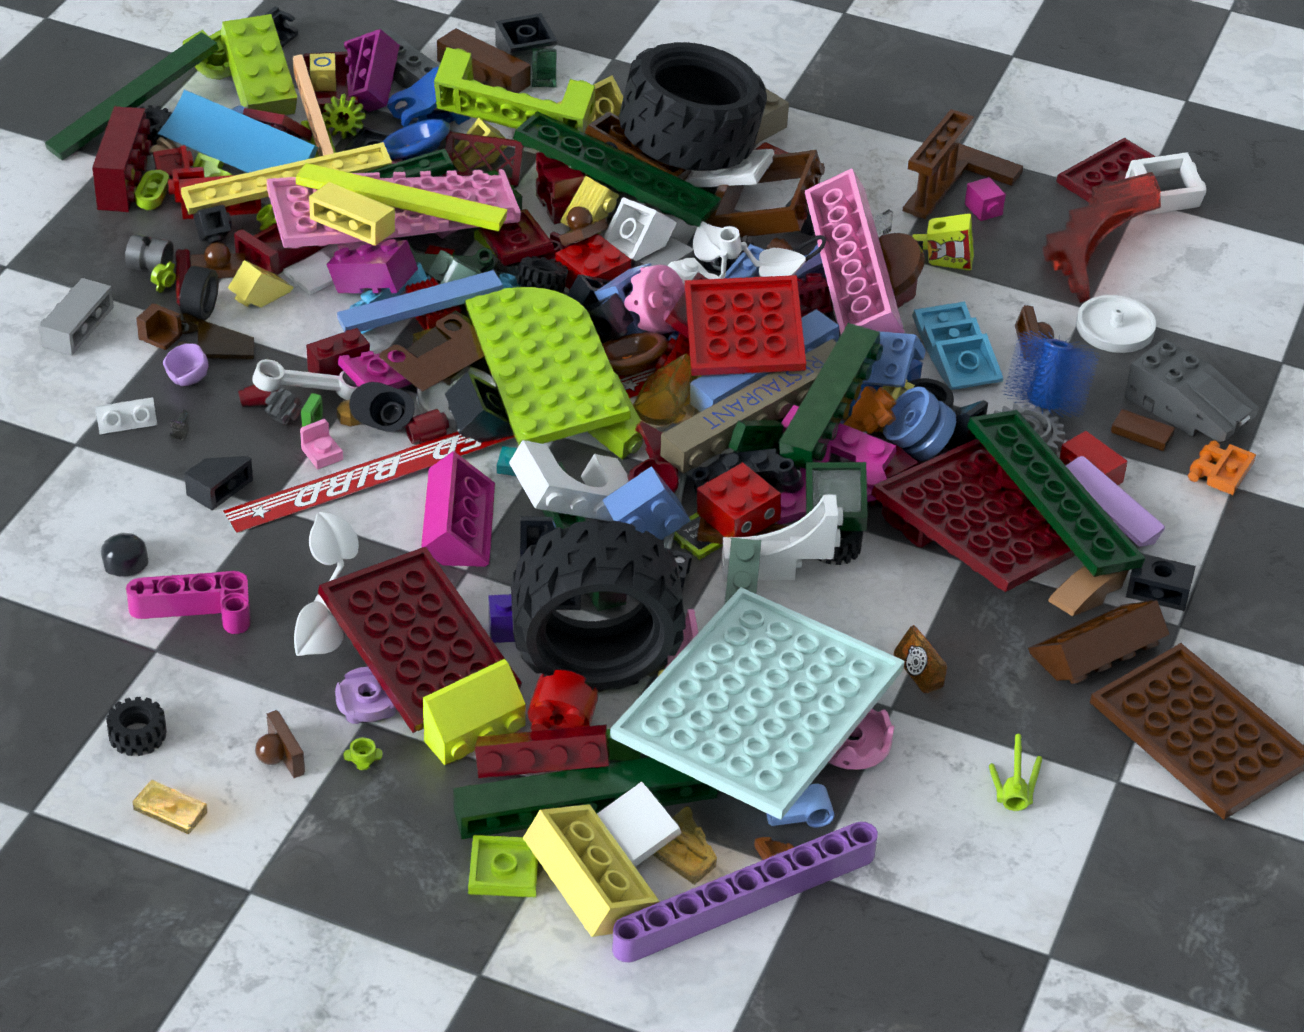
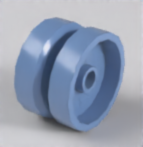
M923 387L911 388L897 398V404L891 409L896 420L892 424L883 427V434L887 440L897 444L913 459L924 461L935 456L948 443L956 426V414L945 403L938 401L927 389Z

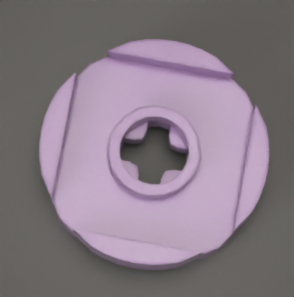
M368 667L349 671L345 674V680L340 685L339 682L336 685V705L340 712L346 715V720L352 724L391 718L396 713V707ZM369 692V694L373 696L364 697L363 693Z

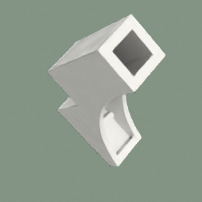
M823 495L812 511L799 521L783 529L758 536L723 537V580H727L731 538L762 540L758 580H795L796 568H801L802 559H833L834 548L840 547V529H837V525L843 524V508L837 507L836 495Z

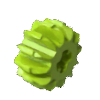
M345 94L341 95L340 101L333 96L331 98L332 104L326 103L324 105V109L327 112L322 114V118L328 120L325 123L326 129L333 127V136L337 135L338 131H341L342 138H346L347 131L355 136L357 133L356 128H363L364 124L361 120L365 119L366 114L359 112L363 108L362 103L354 105L356 100L354 96L350 98V101H346ZM340 112H343V115L347 113L349 115L348 120H344V117L340 119Z

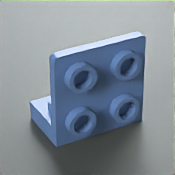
M880 332V344L883 345L882 356L879 361L873 363L869 379L867 381L864 380L862 384L902 388L905 386L911 361L913 359L923 360L926 349L916 334Z

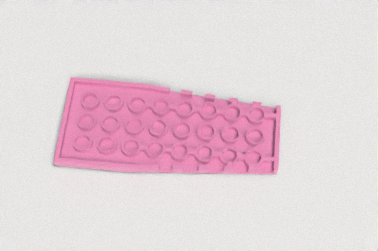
M499 169V175H488L483 173L482 170H473L471 176L457 175V171L454 170L447 171L446 177H432L431 171H420V177L407 178L405 172H393V178H380L379 172L353 173L508 209L507 218L503 224L520 222L521 211L503 169ZM296 177L267 179V191L283 248L365 242L310 219L309 196L318 189L296 184ZM395 208V232L385 239L476 228L477 226Z

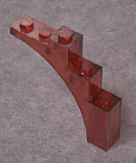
M1153 172L1093 186L1092 198H1089V206L1069 210L1070 221L1066 222L1067 230L1046 234L1047 246H1043L1046 262H1051L1054 271L1062 269L1063 275L1069 277L1070 291L1072 294L1076 293L1080 303L1090 299L1087 268L1091 256L1102 240L1124 222L1140 214L1161 208L1160 187Z

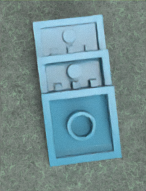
M965 301L914 309L912 317L925 348L940 376L951 390L1003 382L1004 378L987 333H981L976 317L971 318Z

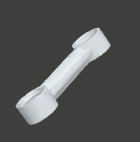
M269 359L258 362L252 378L255 386L263 391L272 392L278 390L280 385L336 391L345 400H350L352 393L358 387L344 371L337 376L285 370L281 364Z

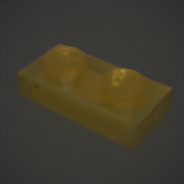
M152 779L132 801L133 810L188 835L208 813L206 803Z

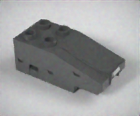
M1166 339L1161 340L1131 363L1125 398L1192 437L1198 432H1202L1217 442L1222 443V441L1225 442L1232 435L1237 434L1239 427L1243 424L1248 425V422L1257 416L1259 407L1213 366Z

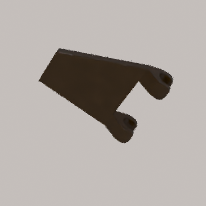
M187 313L180 314L181 323H187L181 324L182 334H189L198 330V345L207 358L254 359V337L198 319ZM182 341V342H180V343L178 344V346L183 345V344H186V343H187V344H192V343L187 342V341Z

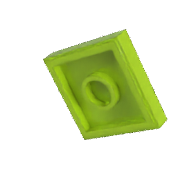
M473 835L468 894L536 897L538 859L534 856L523 837Z

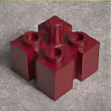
M542 152L536 153V171L538 172L536 196L542 206L547 207V214L553 224H559L585 176L591 177L584 172L569 168L567 164L546 157Z

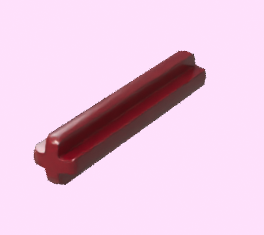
M186 248L184 250L178 249L175 252L176 299L179 306L182 283L186 273L191 268L190 251Z

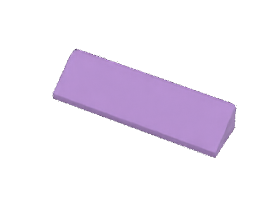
M1080 456L1066 465L1115 524L1136 545L1143 547L1156 543L1165 529V526L1084 456Z

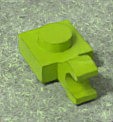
M198 152L193 167H203L205 177L233 175L222 170L224 162Z

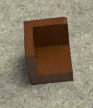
M152 303L136 318L139 340L161 349L167 350L182 336L180 314Z

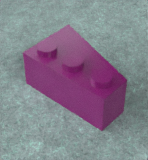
M378 29L343 42L344 48L347 49L348 56L345 58V64L349 66V73L346 74L348 97L358 96V102L362 103L363 109L367 112L387 106L400 46L383 30Z
M395 239L387 240L376 246L368 243L353 250H349V248L339 249L326 264L338 293L364 292L363 288H371L373 293H380L382 291L381 288H389L391 293H398L418 270L408 241H396Z

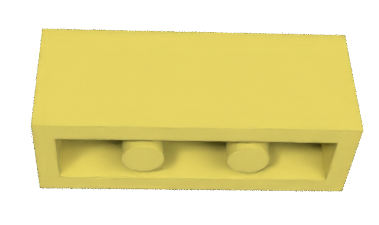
M328 182L309 196L310 219L374 246L395 232V208L331 182Z

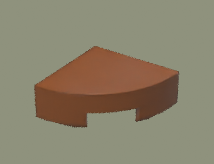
M772 837L756 838L754 844L762 860L794 848L790 843L784 844L773 841Z

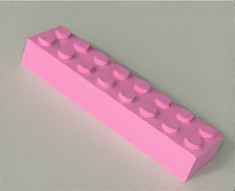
M849 169L805 190L815 235H823L826 238V244L821 250L820 255L840 334L843 333L848 323L880 332L904 333L867 194L854 170ZM822 239L817 240L818 247H820Z

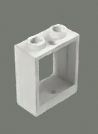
M1188 152L1132 160L1125 177L1143 216L1200 207L1206 195V184L1201 180L1196 164L1192 162ZM1179 173L1186 188L1156 192L1150 177Z

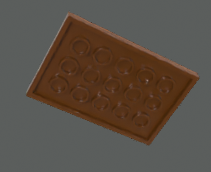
M1182 643L1091 694L1090 703L1223 820L1304 771V745Z

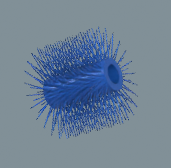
M1060 335L1059 340L1053 337L1052 339L1046 337L1047 339L1039 340L1037 339L1039 337L1034 336L1033 339H1030L1032 341H1028V343L1023 342L1021 345L1029 346V348L1021 347L1029 352H1025V354L1020 353L1018 356L1026 357L1024 360L1030 362L1022 363L1017 361V363L1022 365L1018 364L1015 367L1019 366V368H1023L1022 371L1027 373L1019 374L1014 372L1016 370L1021 372L1019 371L1021 369L1018 368L1012 371L1014 374H1018L1012 378L1020 380L1017 382L1018 380L1013 379L1011 382L1015 381L1014 383L1021 385L1010 387V389L1018 391L1011 390L1008 393L1016 392L1022 394L1019 395L1023 396L1020 397L1022 399L1018 400H1028L1026 402L1031 403L1029 405L1040 406L1042 414L1043 408L1049 411L1050 409H1061L1070 413L1069 409L1066 408H1070L1068 406L1072 404V407L1076 408L1074 405L1078 404V402H1069L1080 399L1076 398L1079 397L1077 395L1079 393L1072 391H1076L1075 389L1084 391L1086 388H1082L1086 385L1082 384L1090 381L1087 380L1089 377L1085 378L1086 376L1081 375L1084 372L1088 373L1090 370L1083 369L1082 367L1084 366L1081 365H1085L1082 363L1091 362L1093 359L1086 358L1085 356L1087 355L1081 354L1084 353L1080 352L1084 351L1081 349L1085 348H1075V346L1071 345L1074 343L1069 344L1066 341L1060 340Z

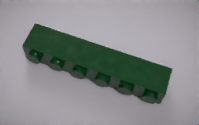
M850 323L847 324L779 441L781 457L792 459L795 466L806 469V463L818 462L824 459L829 441H833L836 438L839 423L841 420H846L851 402L858 399L863 381H867L871 375L873 363L879 361L882 356L883 345L880 344V332Z

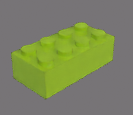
M272 15L223 21L221 42L241 105L248 109L277 114H295L297 94Z

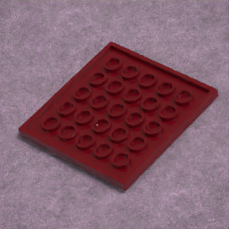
M974 439L873 486L871 495L885 507L893 510L907 523L915 526L929 539L937 542L951 555L959 558L970 566L973 571L984 576L995 587L1004 592L1076 556L1021 490L1002 488L1000 486L997 461L978 439Z

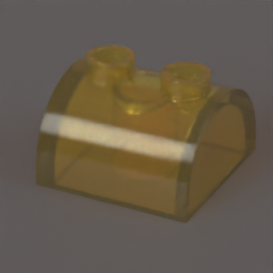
M687 353L648 376L633 403L640 420L651 425L664 426L671 423L677 424L685 417L687 412L683 409V406H687L690 403V382L698 378V376H691L690 356Z

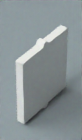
M322 251L283 269V273L294 282V285L301 287L309 295L334 284L326 265L331 259Z

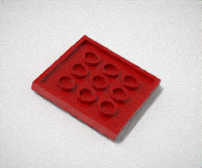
M797 275L685 280L691 376L806 370Z

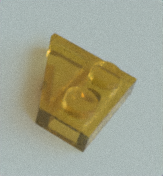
M686 806L672 818L680 827L682 833L652 855L695 885L716 867L717 856L712 847L706 843V836L702 828H698L693 820L691 808Z

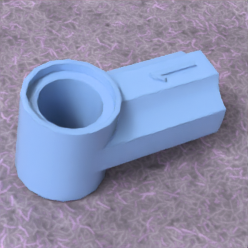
M810 784L781 820L766 813L768 824L771 826L806 822L811 827L820 828L830 824L835 817L827 789L822 784Z

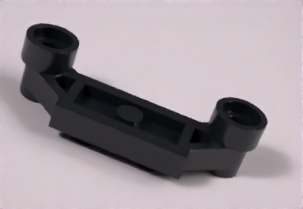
M776 449L720 454L719 459L707 467H699L692 473L696 494L698 487L741 463L747 465L763 479H778L782 490L786 493H795L804 485L800 470L796 469L793 460L781 457Z

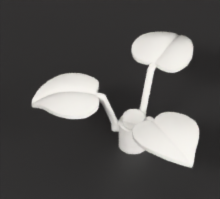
M702 222L700 227H697L693 239L694 254L699 260L713 262L719 257L722 258L720 276L718 277L712 273L703 274L708 279H724L726 276L727 259L737 258L742 250L754 266L760 267V277L795 275L806 261L804 255L783 248H770L762 251L758 261L747 248L746 242H741L739 230L732 226L721 228Z
M328 512L316 514L315 522L310 531L309 546L312 555L324 565L337 563V567L330 579L331 581L338 578L344 567L343 560L352 559L357 555L359 548L358 537L352 526L343 518ZM318 594L314 602L304 606L298 615L294 633L296 655L326 654L336 650L341 645L344 631Z

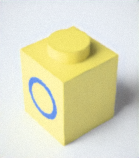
M335 53L310 54V80L314 91H336Z

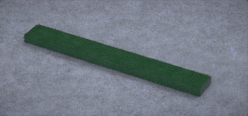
M199 33L46 141L47 150L59 159L64 160L106 130L114 106L137 108L219 49L217 42L204 33Z

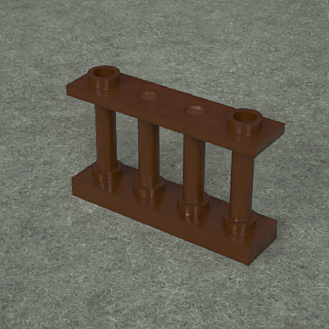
M950 109L909 159L908 169L919 173L917 190L903 206V212L927 219L967 168L968 163L957 159L959 143L973 126L974 116Z

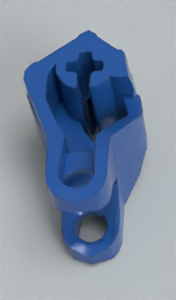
M439 67L433 68L414 85L392 94L388 99L387 108L394 117L401 119L403 128L408 126L413 118H418L417 122L443 119L450 123L455 120V123L458 125L471 118L445 110H434L437 107L434 79ZM400 101L407 103L406 106L395 109L396 104Z

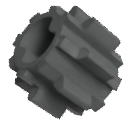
M282 387L278 391H272L265 401L268 405L265 412L283 425H287L289 421H295L302 410L299 408L302 403L300 398Z

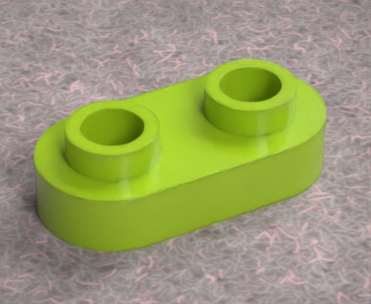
M151 170L143 175L135 191L138 207L145 210H153L161 205L168 191V173L162 170Z

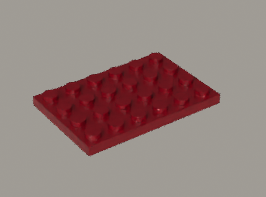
M426 546L319 585L318 594L412 733L424 729L423 697L505 659ZM511 668L514 678L520 689L522 682Z

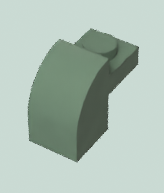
M440 250L428 274L439 280L441 284L482 273L443 250Z

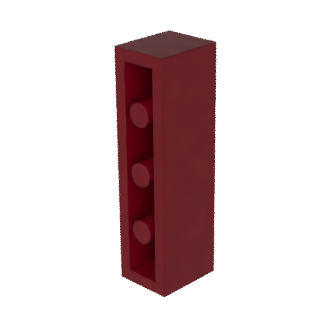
M607 724L479 736L475 745L478 778L609 766L610 761Z

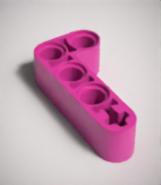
M239 571L142 577L131 580L126 586L129 613L137 619L221 613L223 628L231 634L243 633L250 627L248 580L246 575Z

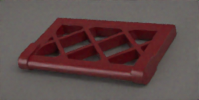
M449 131V134L446 136V151L452 162L458 158L467 169L465 172L457 171V175L471 176L473 174L472 169L482 161L491 171L494 170L486 158L498 150L506 162L496 171L499 172V169H503L509 164L513 172L512 178L507 177L511 185L519 186L525 147L521 142L513 139ZM455 139L470 143L459 153L454 148ZM477 142L493 144L495 148L483 156L474 144ZM502 145L514 146L515 155L508 159L500 147ZM473 147L481 159L469 168L461 155Z

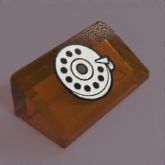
M915 625L910 626L895 648L893 655L905 661L904 669L923 693H929L944 687L947 664Z

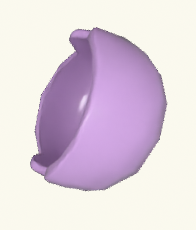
M186 343L177 346L163 360V365L169 378L176 385L190 386L198 383L206 376L209 367L206 355L197 344Z

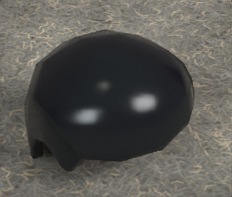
M133 533L113 535L105 540L101 547L102 561L108 574L119 577L131 576L141 572L148 565V553L145 542Z

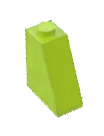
M614 372L630 409L631 419L587 432L623 460L630 453L634 454L641 448L643 437L635 429L641 420L618 375Z

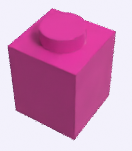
M988 177L967 183L965 205L980 221L1003 215L1006 194Z

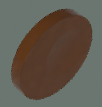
M890 233L878 237L895 297L905 292L915 283L923 270L925 262L923 250L912 236L904 233Z

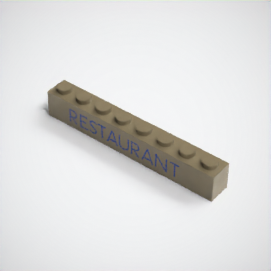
M831 339L806 353L805 371L772 372L662 433L660 456L684 474L730 448L728 446L738 420H779L785 418L793 405L800 407L837 342Z

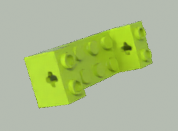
M446 47L434 79L438 109L476 119L480 118L484 121L515 129L538 111L585 133L588 125L592 123L595 114V85L587 81L570 79L562 103L557 104L549 99L534 98L526 93H515L507 91L502 87H492L474 80L471 53L459 48L452 49Z

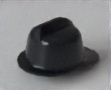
M368 382L357 387L352 393L349 402L350 412L357 421L390 433L404 429L413 418L415 411L414 400L408 393L378 382Z

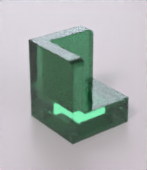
M532 48V87H556V49Z

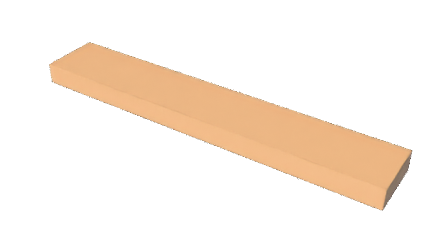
M296 55L293 58L294 77L315 144L319 147L317 150L319 157L333 154L334 152L303 55Z

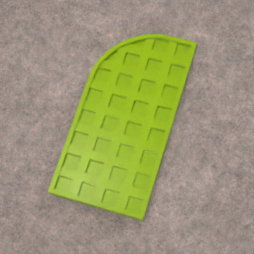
M536 287L504 288L500 291L465 300L468 314L518 446L522 440L544 444L631 419L630 409L590 315L579 302L565 294Z

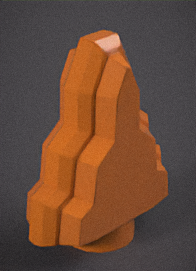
M866 386L861 392V398L853 406L852 415L843 425L861 432H867V434L878 432L881 428L892 424L896 420L891 409L897 402L885 389L880 387L876 391L872 386Z

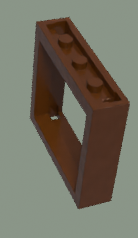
M817 150L773 155V162L758 182L765 183L800 178L789 207L733 213L744 185H719L715 196L722 198L720 205L705 223L721 228L735 227L739 230L740 238L746 235L749 237L801 231L809 210L805 190L818 185L825 172L824 163L820 162Z

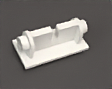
M153 397L95 406L99 434L157 425Z

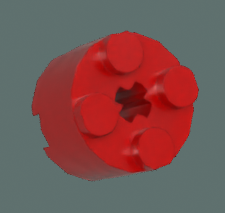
M555 670L554 675L546 677L544 674L540 675L528 709V718L532 723L531 730L542 731L590 726L598 701V690L596 687L592 690L591 687L585 684L586 678L572 671Z

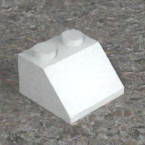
M623 197L604 235V239L630 259L638 261L665 247L677 222L654 209Z

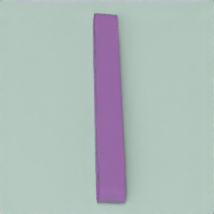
M860 821L622 917L615 922L613 927V955L622 962L630 963L864 867L875 858L878 831L876 827L868 822Z

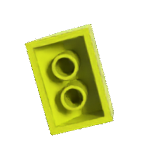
M503 659L423 697L424 742L441 762L447 765L475 751L476 741L479 736L510 734L526 726V703L509 663Z

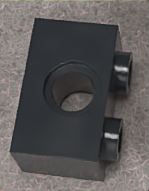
M1141 553L1145 557V561L1142 567L1132 569L1126 597L1144 602L1157 600L1160 606L1185 611L1196 566Z

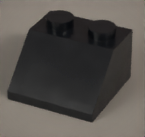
M542 13L495 21L496 48L514 57L549 51L557 45V39Z
M467 371L445 393L449 404L448 409L454 416L457 424L456 429L463 437H470L481 443L514 436L498 390L492 384Z

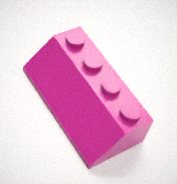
M452 451L429 468L421 548L426 546L434 559L441 565L486 567L490 562L495 482L455 451Z

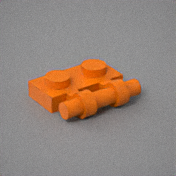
M1213 440L1202 448L1199 453L1200 458L1194 460L1191 464L1188 478L1192 482H1197L1199 478L1206 476L1208 477L1206 485L1233 495L1254 464L1256 454L1229 444L1226 450L1220 448V444Z

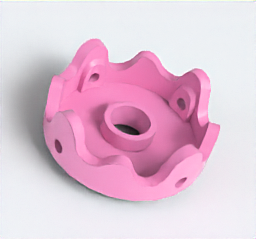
M667 265L641 267V272L631 278L633 291L626 297L624 306L628 311L636 312L640 316L638 328L651 333H671L675 330L665 320L685 291L683 281L678 273Z
M871 709L850 735L860 739H847L830 759L829 763L847 770H860L876 766L882 762L890 752L894 733V726L891 725L888 712L885 709L880 712Z

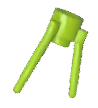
M1019 733L1015 735L1014 777L1008 778L1002 787L995 765L993 763L989 764L991 777L997 791V802L1003 803L1005 808L1012 811H1020L1033 804V792L1042 763V757L1037 756L1029 783L1027 784L1021 778L1022 737Z

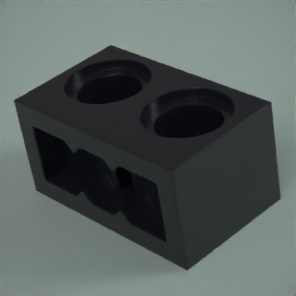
M617 293L584 307L590 315L602 344L611 340V337L616 340L621 338L628 332L626 327L634 321V318L625 308Z

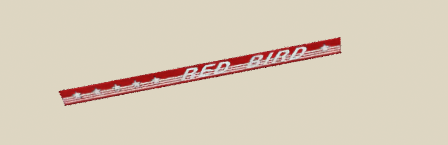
M654 365L635 375L619 376L629 398L676 383L673 378L665 373L658 382L653 380L657 372ZM457 431L223 510L235 532L238 533L433 466L452 451L463 456L515 438V436L480 443L470 437H463Z

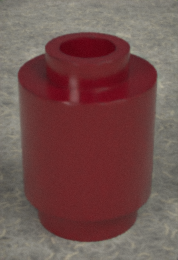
M434 409L414 416L409 424L405 426V430L412 444L418 442L421 444L445 436L447 434L446 429L450 426L444 412L440 413L438 409Z

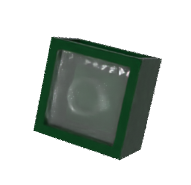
M866 462L806 463V515L815 508L823 495H836L837 507L843 508V524L837 525V529H840V531H866L868 518Z

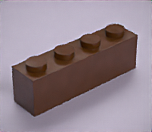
M457 28L437 40L438 62L441 63L446 47L463 49L471 53L473 79L484 85L502 87L507 91L520 93L531 85V64Z

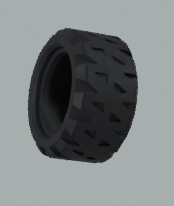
M690 42L657 45L654 48H647L636 56V60L631 63L619 114L620 125L625 130V136L634 146L659 162L694 171L727 169L740 164L754 150L767 101L766 87L760 76L750 66L726 51Z
M598 520L576 522L571 527L565 529L559 527L543 535L538 540L537 545H530L517 562L511 582L514 640L516 648L520 651L521 658L536 674L542 673L546 677L554 675L555 670L572 671L586 678L585 684L591 687L592 690L595 687L598 691L611 688L621 689L637 684L640 679L646 676L652 677L668 664L667 656H675L684 640L683 630L686 628L679 566L673 553L670 550L665 551L664 543L650 532L645 531L641 533L635 530L634 525L618 521H610L609 523H598ZM599 591L623 593L640 601L639 605L630 612L616 618L600 621L571 619L555 610L564 601L574 596Z

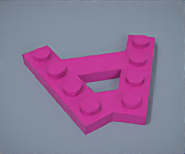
M793 405L781 422L784 425L782 433L786 431L799 406ZM839 423L836 438L833 441H829L824 459L818 462H830L831 453L853 462H866L867 502L877 500L871 495L873 486L887 479L884 470L896 454V445ZM800 467L804 485L799 491L795 493H781V520L777 521V524L797 521L806 516V469Z

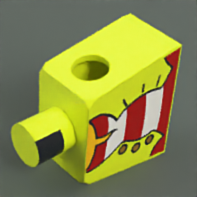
M971 214L929 220L927 234H913V238L918 242L921 249L928 250V259L931 265L972 270L974 248Z

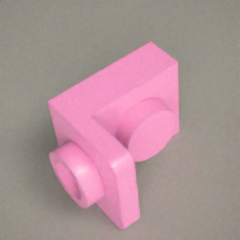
M326 419L301 427V449L317 469L343 460V451L329 435V423Z

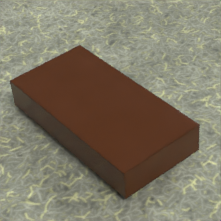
M1124 409L1120 411L1111 427V433L1161 451L1165 450L1175 430L1172 426Z

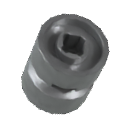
M133 234L126 247V265L128 268L144 271L147 267L148 271L152 272L158 264L166 265L168 262L173 263L174 245L170 240L160 238L152 240L149 236Z

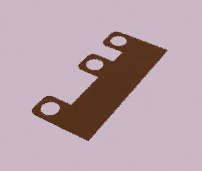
M449 314L436 322V326L451 337L450 340L418 358L401 345H393L379 353L380 359L422 392L484 357V353L474 326L457 314ZM449 319H455L461 322L462 327L460 330L451 331L445 328L444 322ZM397 350L403 352L406 358L402 362H392L388 359L387 355L389 352Z

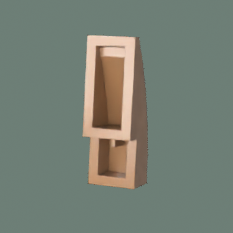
M1083 566L1071 575L1050 596L1048 601L1071 616L1078 615L1102 605L1108 593L1121 589L1129 570L1094 577Z

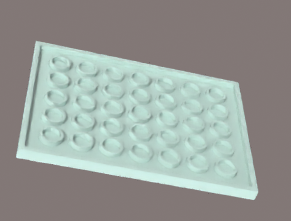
M740 587L611 727L610 738L781 820L901 674L905 661Z

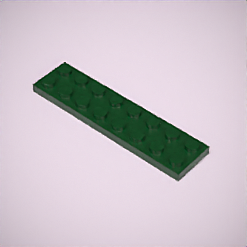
M538 111L515 130L513 139L521 142L523 146L540 151L550 159L561 161L567 164L569 168L590 175L592 179L605 182L613 186L615 190L628 193L636 197L640 202L649 203L659 208L663 213L674 215L691 226L700 227L701 223L705 222L719 207L722 199Z
M1018 410L970 417L967 427L1094 577L1142 567L1145 557Z

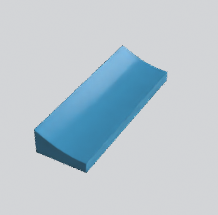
M185 89L171 116L158 132L159 135L186 145V147L220 160L246 173L314 158L319 148Z

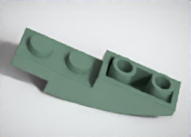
M731 538L725 604L740 587L757 594L762 540Z

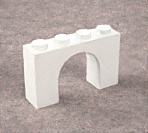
M522 440L509 462L535 509L598 520L614 521L603 499L629 482L628 475L618 458L594 454L581 475L585 483L583 484L563 471L546 444Z

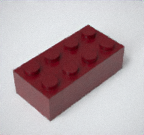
M117 106L113 108L92 166L97 210L129 212L132 202H136L135 191L142 179V171L147 169V157L152 155L150 149L153 147L152 141L148 140L150 120L146 119L145 108Z

